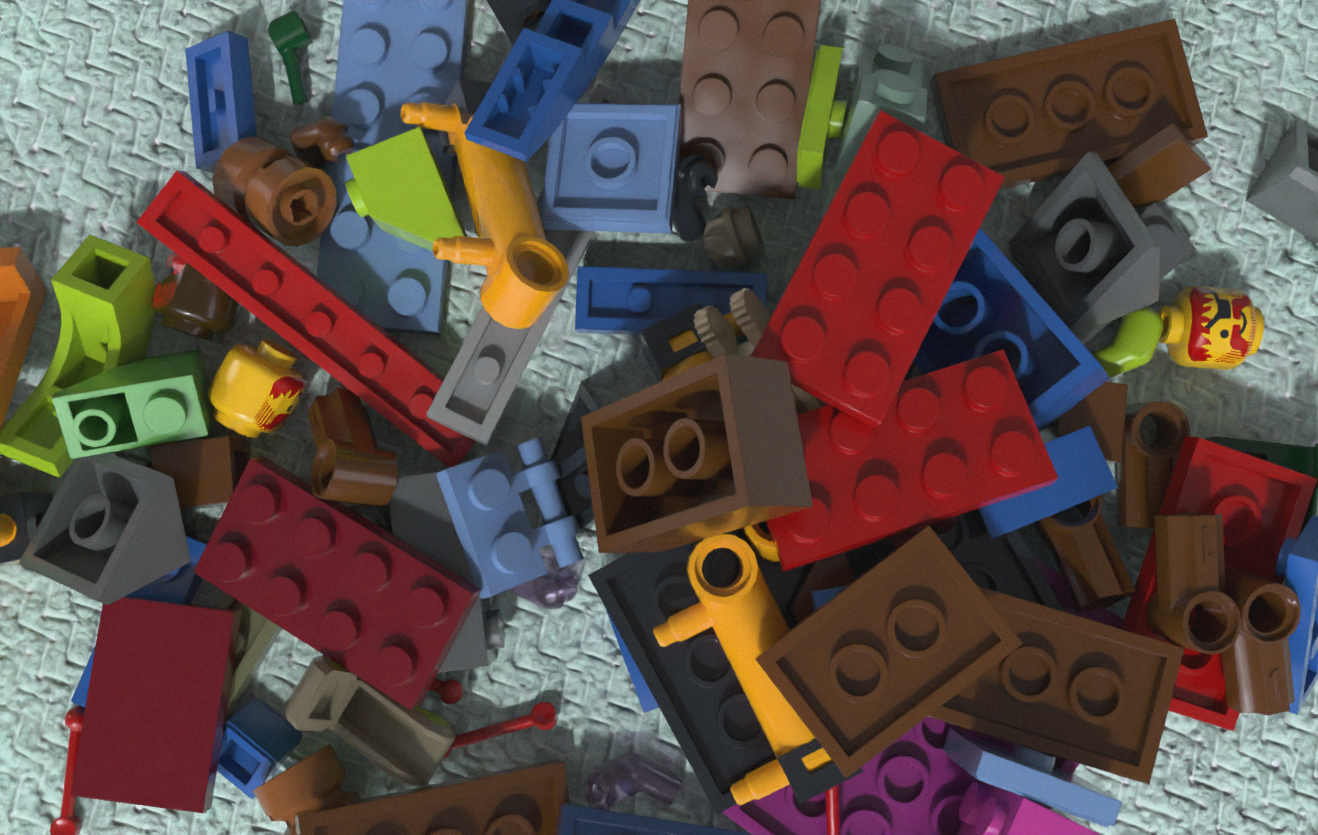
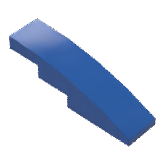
M552 0L535 31L523 28L464 132L466 139L527 162L559 127L574 104L586 91L616 45L641 0Z

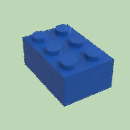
M979 228L913 361L923 374H927L1004 349L1040 433L1106 382L1109 376L1088 349L984 231Z

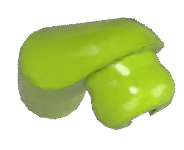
M1148 306L1126 314L1121 318L1111 344L1090 352L1102 365L1109 379L1145 365L1151 360L1162 334V317L1156 310Z

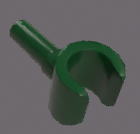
M291 11L272 20L269 24L268 32L277 51L282 56L283 65L286 67L293 105H302L308 103L301 62L296 51L313 44V40L302 18L299 17L296 11Z

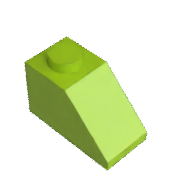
M420 127L346 156L354 178L345 181V186L351 202L361 218L369 215L384 232L432 252L433 243L438 237H468L433 149Z

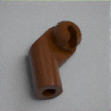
M327 116L297 126L290 134V142L296 156L318 168L322 167L326 161L331 163L340 162L338 156L344 152L347 155L352 154L355 147V141L347 134L349 126L335 116Z

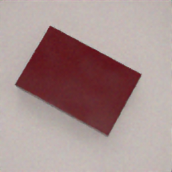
M128 595L109 605L102 604L71 796L202 814L211 809L242 610Z

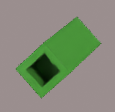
M200 349L135 359L58 391L52 396L70 459L207 436L213 418L212 412L215 409L207 397L209 381Z

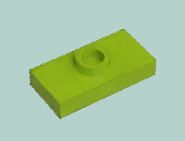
M821 45L820 50L817 49L798 145L797 182H799V187L821 190L830 138L841 139L847 112V101L837 100L840 89L843 47Z

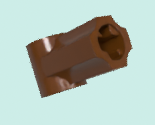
M337 388L327 395L316 396L308 411L317 450L310 477L313 495L321 499L374 508L385 507L392 498L398 479V461L395 453L378 448L367 408L361 404L360 398L352 391Z
M1157 401L1126 405L1121 462H1117L1118 526L1131 528L1155 527V515H1159L1184 437L1190 435L1188 418L1180 408L1172 403ZM1147 415L1153 419L1157 427L1156 439L1149 447L1143 443L1139 433L1140 423Z
M1101 495L1075 505L1083 516V519L1078 522L1063 521L1055 514L1034 522L1037 534L1049 545L1077 613H1092L1112 607L1132 597L1136 591L1101 514L1103 504Z
M1166 513L1155 515L1158 590L1152 594L1147 603L1145 616L1148 628L1154 637L1165 643L1212 655L1225 652L1235 644L1240 635L1242 620L1239 608L1233 599L1226 595L1223 514ZM1195 606L1196 621L1190 630L1188 624L1189 614Z
M1226 568V595L1232 598L1239 608L1242 620L1240 635L1235 644L1225 652H1222L1227 706L1239 713H1259L1267 716L1290 711L1289 704L1295 702L1288 637L1295 632L1300 621L1301 606L1298 597L1290 588L1240 568Z

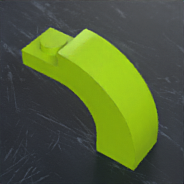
M91 234L88 235L51 279L61 311V330L53 359L40 383L0 431V454L61 478L74 459H70L52 396L58 391L132 360L145 358L154 324L155 309L152 305V297L155 291V281L150 258Z

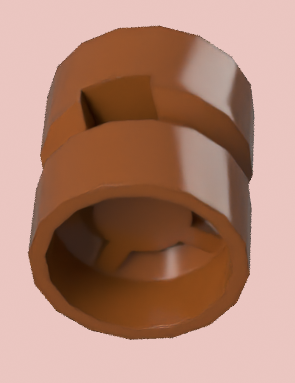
M251 136L233 143L217 161L212 177L214 195L253 226L285 246L299 247L315 240L331 222L337 205L336 188L330 176L318 167L299 157L293 156L287 150L264 138Z
M331 744L326 745L252 790L266 816H269L271 821L286 822L288 827L283 835H297L294 814L296 812L361 799L358 792H343L341 786L347 774Z

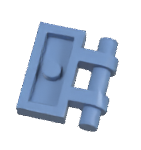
M540 437L516 446L524 470L512 474L504 450L436 473L475 585L482 589L479 595L480 599L492 597L548 574L539 548L549 544L552 545L560 568L584 559L576 538V534L581 533L575 514L568 516L556 479L562 478L555 459L548 460ZM532 489L544 525L534 529L531 528L519 495L520 492Z

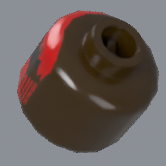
M175 252L171 253L166 259L152 297L153 308L158 313L164 315L161 325L210 342L214 333H227L233 329L242 306Z

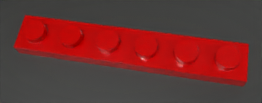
M176 170L136 222L447 467L450 468L458 465L477 442L427 418V412L445 379L443 376L186 171Z

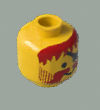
M1188 286L1175 296L1171 306L1165 305L1159 313L1163 322V330L1159 342L1166 343L1169 356L1180 366L1232 370L1243 363L1247 356H1252L1257 352L1263 338L1264 318L1262 312L1253 305L1248 295L1239 289Z
M262 339L258 347L250 344L232 346L207 390V397L215 407L212 412L213 417L227 428L251 438H258L261 432L272 433L281 430L306 387L305 378L293 367L297 356L285 347L267 339Z

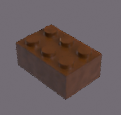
M725 353L581 417L599 553L663 552L813 507L787 361Z

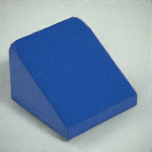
M253 698L234 714L224 726L217 771L253 800L256 796L252 790L272 778L297 747L303 735L301 731L296 730L290 722L262 699Z

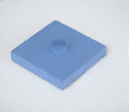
M576 102L559 127L550 136L540 212L543 228L547 230L672 234L677 168L683 123L681 104Z
M952 728L949 729L943 751L946 752L945 755L977 780L1107 828L1109 825H1115L1122 801L1076 774L1055 767V756L1018 744H1014L1011 751Z

